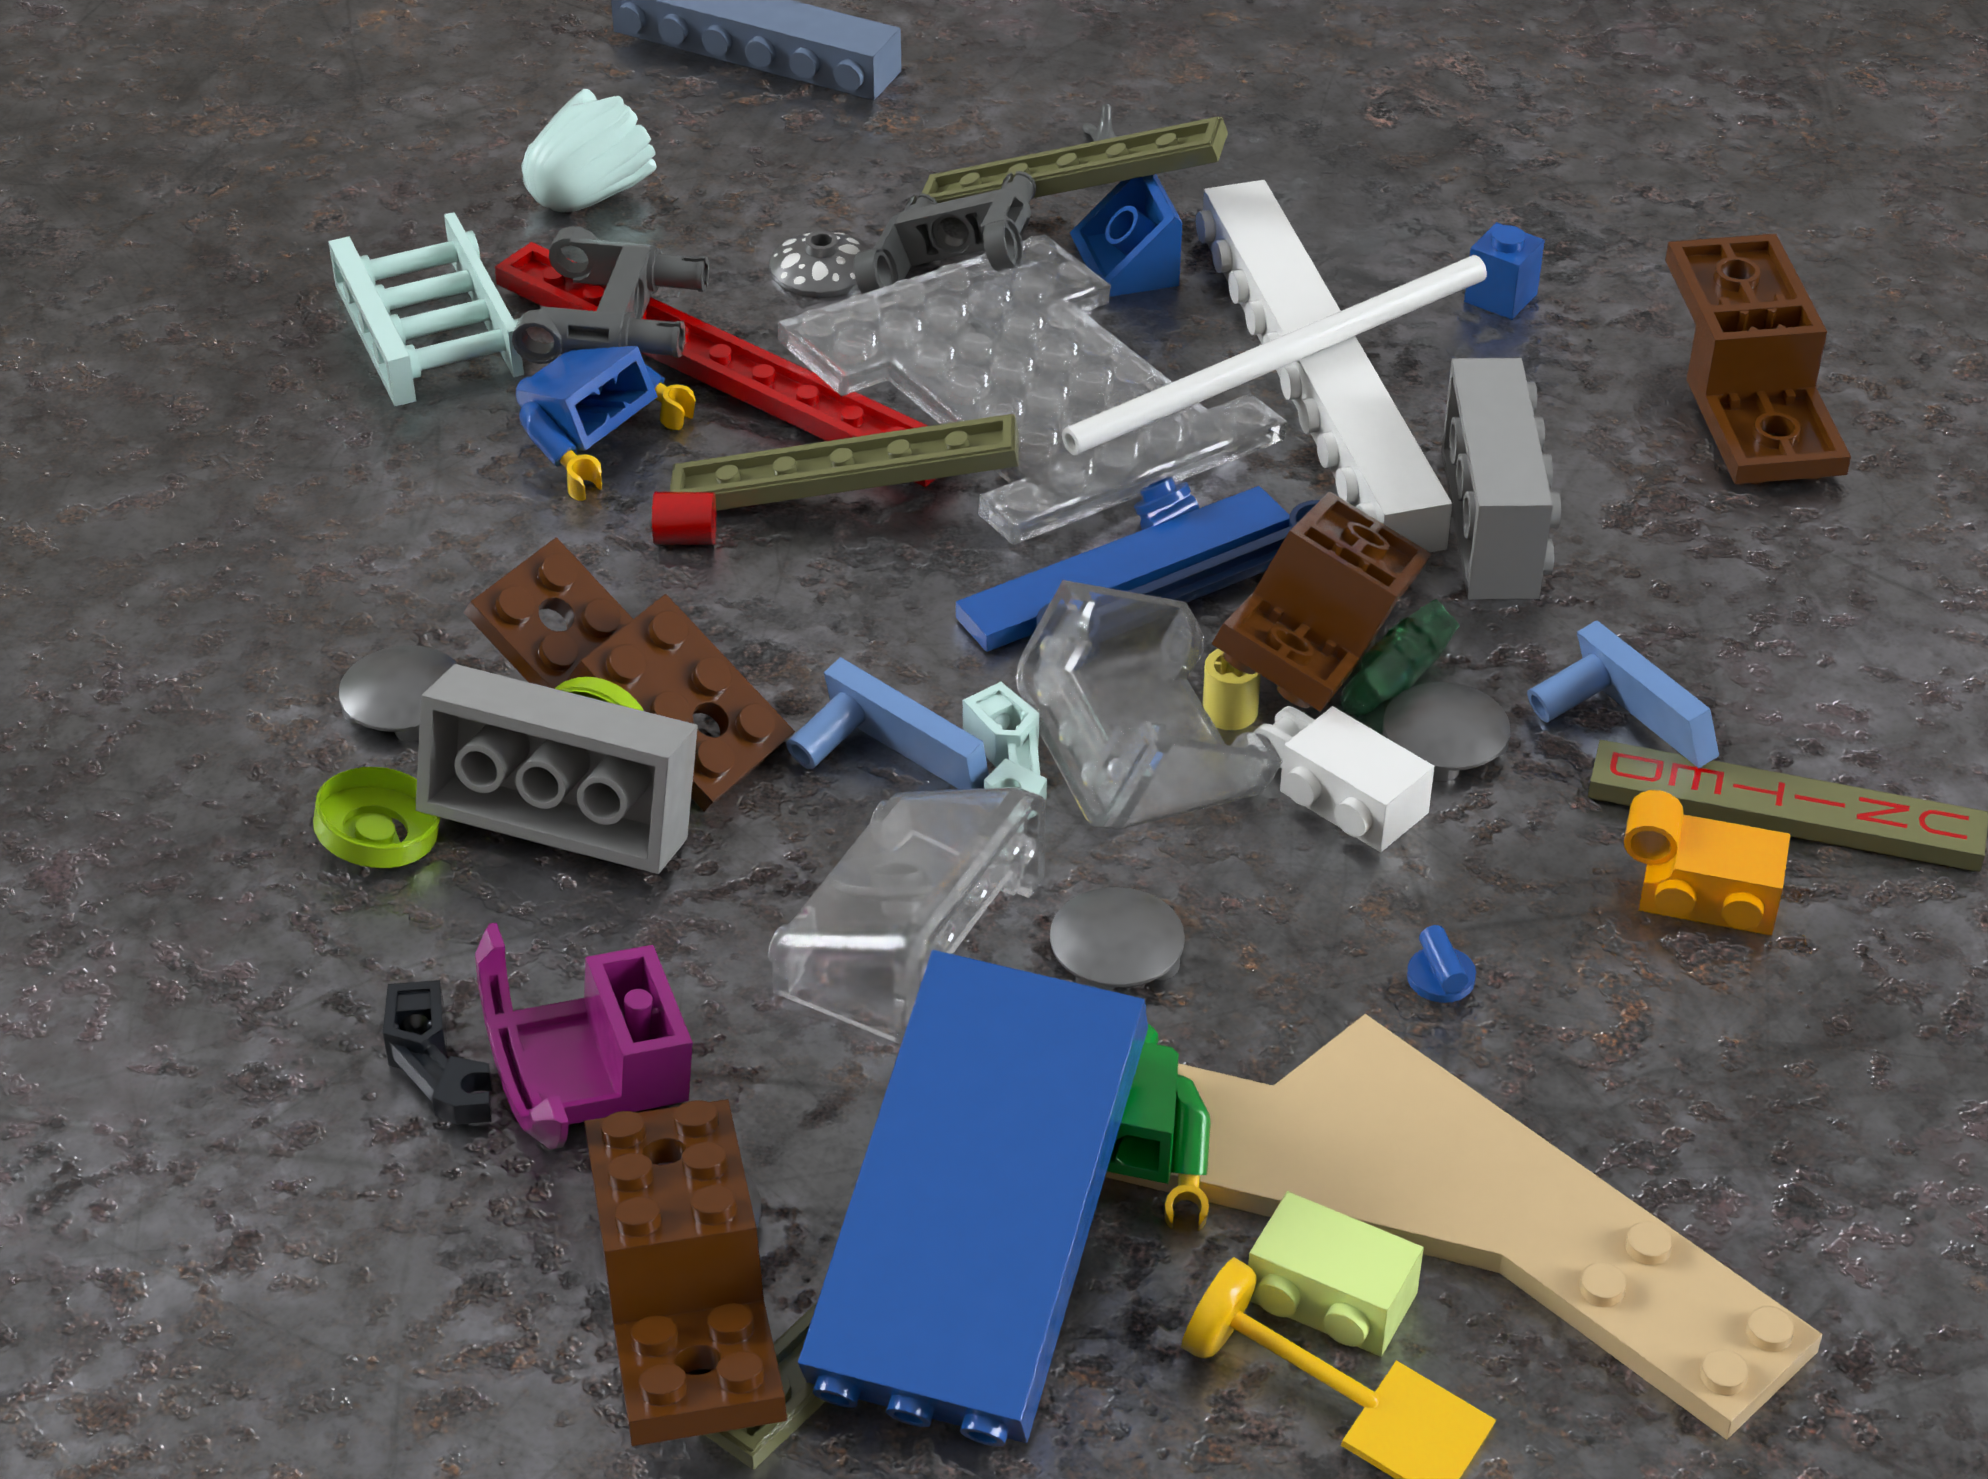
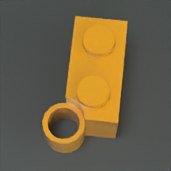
M1661 790L1641 792L1634 797L1630 805L1624 836V848L1629 856L1638 862L1647 864L1638 911L1772 936L1783 890L1790 834L1684 815L1682 804L1672 794Z

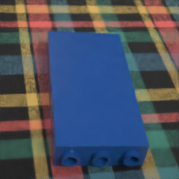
M937 950L931 951L798 1360V1365L806 1382L815 1384L813 1394L828 1403L848 1408L856 1407L858 1400L886 1406V1413L892 1418L919 1427H929L932 1419L961 1426L960 1433L965 1437L990 1446H1004L1006 1439L1028 1443L1148 1031L1145 999Z

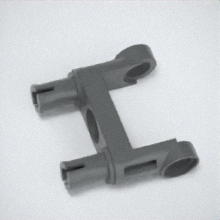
M1016 171V175L1013 177L1011 172L1004 178L1001 189L942 203H937L933 197L924 193H920L918 199L915 195L911 196L906 203L904 211L893 215L888 221L874 248L860 251L856 254L854 273L861 294L869 300L890 296L892 293L898 292L911 266L985 250L987 259L995 271L1000 272L1020 267L1023 262L1021 237L1031 217L1029 203L1034 198L1037 189L1034 179L1028 173ZM948 217L960 219L967 226L969 235L962 239L950 237L943 230L941 221Z
M578 226L561 229L555 236L549 249V260L553 268L561 275L574 279L573 283L606 285V289L597 311L541 306L540 310H530L524 313L518 320L512 335V343L517 353L529 362L547 364L554 361L560 354L571 350L638 346L640 353L670 355L680 358L685 345L684 322L647 320L642 318L652 292H657L659 287L705 292L709 282V258L707 256L692 257L661 254L660 248L650 244L598 240L592 232ZM570 245L578 247L585 252L588 261L584 263L572 262L562 254L561 248ZM535 326L544 328L553 336L554 342L549 344L538 343L531 339L526 329Z

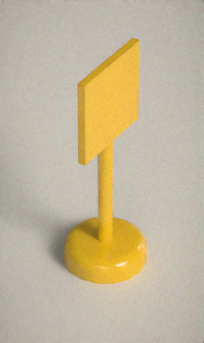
M1235 1257L1224 1265L1196 1307L1184 1333L1181 1348L1202 1359L1210 1358L1222 1348L1233 1331L1236 1330L1364 1407L1340 1446L1394 1479H1460L1493 1428L1496 1419L1397 1360L1374 1392L1244 1314L1255 1290L1256 1274L1253 1269Z

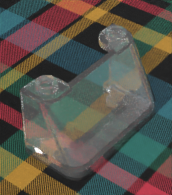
M1062 580L1021 655L1017 668L1016 682L1020 697L1039 712V733L1089 824L1098 828L1123 830L1261 794L1273 780L1283 761L1272 742L1264 734L1245 732L1240 734L1231 746L1226 745L1211 718L1203 708L1202 703L1187 680L1191 670L1200 660L1204 651L1203 633L1188 604L1184 601Z
M1019 787L901 791L895 793L889 800H882L875 808L870 824L788 925H781L774 933L768 949V960L773 963L774 993L901 1044L931 951L937 950L953 954L1000 891L1013 896L1017 893L1030 898L1045 878V799L1041 795Z

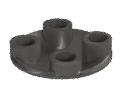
M395 646L373 652L353 664L341 680L339 699L342 715L350 723L361 724L379 731L395 732L396 736L403 741H419L421 695L457 662L441 651L423 646Z
M1433 682L1411 687L1398 694L1385 710L1382 731L1384 737L1434 765L1433 780L1450 781L1458 776L1460 770L1484 765L1496 757L1505 754L1509 745L1510 722L1504 709L1487 694L1462 684Z
M1123 887L1100 888L1076 896L1057 912L1050 929V943L1053 953L1060 964L1076 976V983L1112 991L1115 987H1131L1153 980L1172 978L1179 970L1180 956L1185 942L1184 928L1181 920L1168 904L1149 893Z

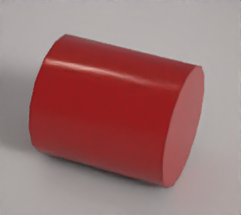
M654 492L652 501L653 543L655 545H714L716 538L715 493Z

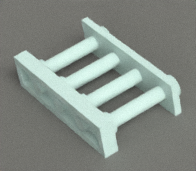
M455 212L444 214L448 242L371 260L368 255L359 256L350 236L328 241L335 286L394 407L416 402L413 379L421 377V371L500 352L513 377L524 375L522 357L514 349L512 343V335L520 318H512L480 260L479 246L472 230L465 232ZM450 263L453 264L457 271L386 289L382 284L376 285L375 282ZM468 292L472 299L471 302L404 318H399L398 314L390 315V310ZM479 322H484L488 329V332L415 349L413 344L406 345V340Z

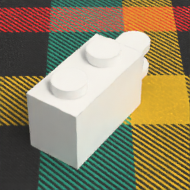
M1287 706L1276 714L1273 725L1262 724L1253 732V743L1257 751L1264 758L1282 768L1280 791L1289 796L1297 804L1307 807L1340 827L1348 835L1358 838L1379 852L1385 850L1429 813L1434 765L1333 706L1317 719H1313L1294 707Z

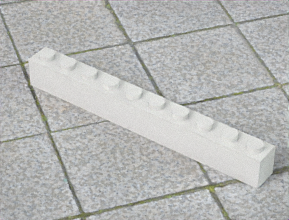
M1265 180L1204 189L1203 211L1196 213L1198 238L1201 243L1208 244L1212 252L1215 270L1217 273H1223L1226 277L1233 303H1240L1245 312L1246 324L1250 334L1257 335L1261 344L1341 311ZM1356 336L1276 369L1280 377L1284 397L1286 400L1294 402L1298 410L1299 422L1303 432L1312 435L1317 445L1318 458L1322 467L1329 468L1336 480L1338 496L1428 552L1447 550L1452 502Z

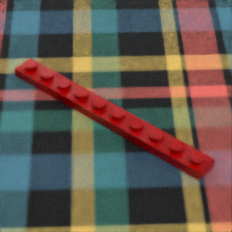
M530 242L495 266L497 285L544 307L597 311L606 289V285L573 283L574 279L561 275L553 268L549 260V250L533 242ZM650 297L642 319L669 322L683 321L685 324V345L680 358L670 355L642 354L826 441L928 426ZM935 479L915 481L914 483L926 488Z

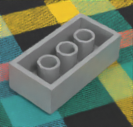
M1452 358L1441 452L1449 498L1452 502V515L1467 600L1540 599L1543 575H1551L1553 572L1554 546L1552 539H1548L1550 528H1559L1561 500L1559 492H1550L1553 479L1551 454H1542L1545 443L1543 417H1534L1537 409V387L1535 381L1526 380L1522 358Z
M454 664L421 695L416 811L659 874L688 837L698 725Z

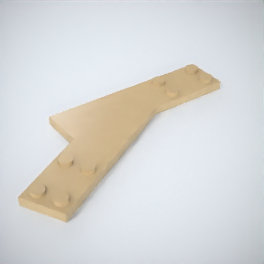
M1367 1014L1361 1016L1275 1085L1178 1063V1075L1185 1076L1194 1082L1210 1114L1211 1129L1207 1175H1200L1199 1189L1205 1193L1208 1202L1272 1217L1284 1195L1289 1191L1423 1246V1255L1500 1273L1726 1440L1818 1353L1822 1333ZM1106 1172L1105 1175L1107 1178L1169 1193L1177 1187L1178 1173H1171L1168 1184Z

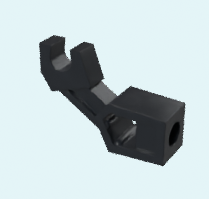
M440 980L388 984L383 1024V1038L388 1066L403 1069L433 1102L435 1116L456 1125L492 1122V1108L489 1091H492V1079L489 1063L450 1056L448 1060L446 1015ZM474 1091H487V1092H481V1093L471 1094V1093L474 1092Z

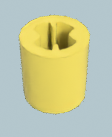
M1216 649L1205 660L1203 716L1209 724L1219 729L1240 730L1247 728L1254 723L1258 716L1261 675L1257 672L1256 674H1247L1234 668L1224 659V652Z

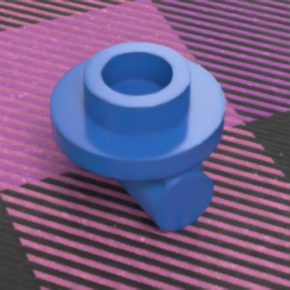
M1166 477L1142 488L1140 493L1143 499L1134 505L1137 515H1140L1141 529H1147L1199 509L1197 500L1190 494L1191 490L1188 483L1183 482L1175 485L1172 477Z
M1433 925L1427 927L1419 935V941L1423 949L1416 952L1408 963V983L1418 995L1430 1001L1448 1003L1461 1000L1474 988L1476 979L1475 965L1466 954L1453 948L1442 926Z

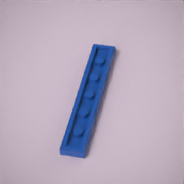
M1257 486L956 601V618L981 647L988 652L1036 633L1037 614L1043 606L1050 602L1071 599L1092 606L1289 527L1290 515L1266 491Z

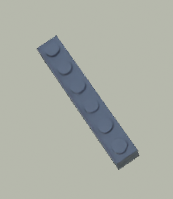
M611 0L614 32L875 100L901 72V28L793 0Z

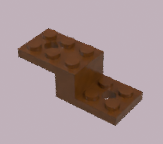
M1777 234L1668 242L1665 261L1696 324L1687 382L1734 484H1761L1769 481L1818 479L1821 477L1847 475L1851 455L1816 388L1827 330Z
M1329 491L1288 532L1255 591L1222 624L1211 644L1224 652V659L1234 668L1247 674L1259 673L1278 685V692L1289 702L1302 708L1312 706L1321 712L1361 662L1396 602L1421 573L1432 553Z
M557 537L470 601L463 612L529 683L555 689L561 683L573 678L596 677L610 681L626 690L637 700L645 712L694 724L693 714L702 713L713 718L719 726L720 736L709 737L697 729L691 799L704 812L785 744L795 733L793 728L667 594H664L633 619ZM541 609L556 611L565 620L567 630L554 631L549 629L540 620L538 611Z
M729 1099L712 1102L694 1100L683 1103L678 1107L639 1113L621 1111L605 1118L585 1120L587 1145L601 1230L609 1300L631 1445L638 1446L787 1421L785 1395L764 1302L757 1227ZM666 1162H674V1163L665 1164V1165H658V1164L666 1163ZM698 1369L712 1370L701 1375L687 1374Z

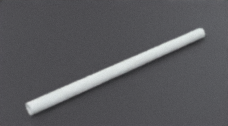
M1472 255L1064 428L1062 430L1063 443L1070 454L1078 455L1485 280L1487 275L1485 264L1480 257Z

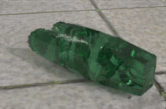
M1437 599L1432 600L1410 616L1399 620L1381 641L1377 642L1364 655L1361 669L1342 689L1340 705L1344 708L1343 712H1348L1350 716H1365L1373 711L1381 702L1391 697H1396L1401 692L1411 688L1422 673L1426 672L1438 660L1458 629L1459 624Z

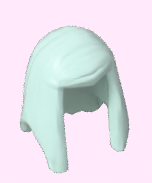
M583 89L553 116L534 142L528 146L521 165L524 185L536 202L553 211L573 212L587 208L633 187L656 170V163L652 159L656 153L653 146L649 144L651 138L643 126L636 125L638 120L636 114L629 106L624 105L623 99L620 96L597 100L590 90Z

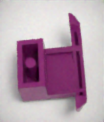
M491 923L487 926L475 953L482 1011L504 1092L515 1118L526 1133L552 1150L564 1147L567 1140L568 1125L605 1118L621 1111L636 1112L689 1101L693 1042L653 945L585 957L584 998L513 1011L507 977L505 944L497 923Z

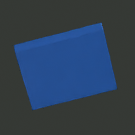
M1156 174L1120 181L1069 232L1099 293L1105 297L1180 285L1182 221Z

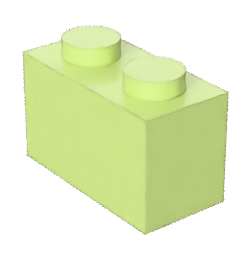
M1287 1191L1249 1252L1248 1266L1256 1274V1286L1250 1301L1260 1305L1264 1310L1275 1316L1288 1317L1324 1332L1343 1345L1357 1346L1382 1357L1417 1295L1424 1247Z

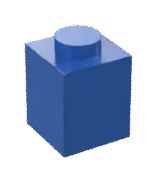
M1496 222L1470 248L1469 257L1472 255L1480 257L1485 264L1487 275L1484 281L1465 289L1464 302L1513 320L1538 294L1545 240L1525 233L1518 227Z

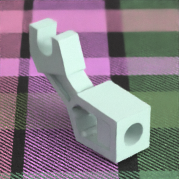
M999 682L963 700V730L983 741L986 758L996 767L984 779V799L993 804L1000 798L1008 797L1004 799V818L1011 825H1015L1039 813L1047 797V778L1040 775L1039 712L1004 683Z

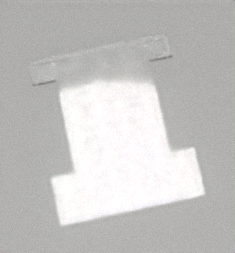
M1045 234L1032 236L1022 241L1023 262L1018 268L1000 272L995 271L991 267L985 252L983 255L955 264L944 265L937 270L910 279H902L877 290L856 294L849 299L819 309L808 310L801 315L780 321L778 324V341L841 396L888 380L939 424L1015 414L1019 429V466L994 470L1009 484L981 494L978 506V515L1013 545L1142 496L1140 493L1142 488L1163 478L1172 477L1175 483L1285 440L1288 422L1250 393L1210 409H1206L1200 403L1194 404L1078 455L1070 454L1062 440V430L1170 384L1172 381L1084 313L1109 304L1111 285Z

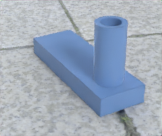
M1598 620L1577 631L1582 659L1527 691L1531 707L1537 716L1546 723L1596 693L1604 691L1697 768L1702 767L1719 756L1710 708Z
M841 657L824 672L830 701L786 742L789 753L800 765L807 769H814L846 737L858 728L972 798H975L984 789V779L989 775L982 740Z

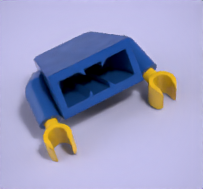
M638 346L568 351L533 376L523 378L516 388V400L521 407L519 412L520 423L532 442L554 466L563 465L566 468L568 493L577 501L586 500L583 480L591 481L599 490L602 489L600 462L591 455H576L577 450L586 451L654 399L661 402V423L669 429L680 430L683 428L684 416L690 419L694 416L695 395L689 387L684 385L665 386L663 384L665 378L644 363Z

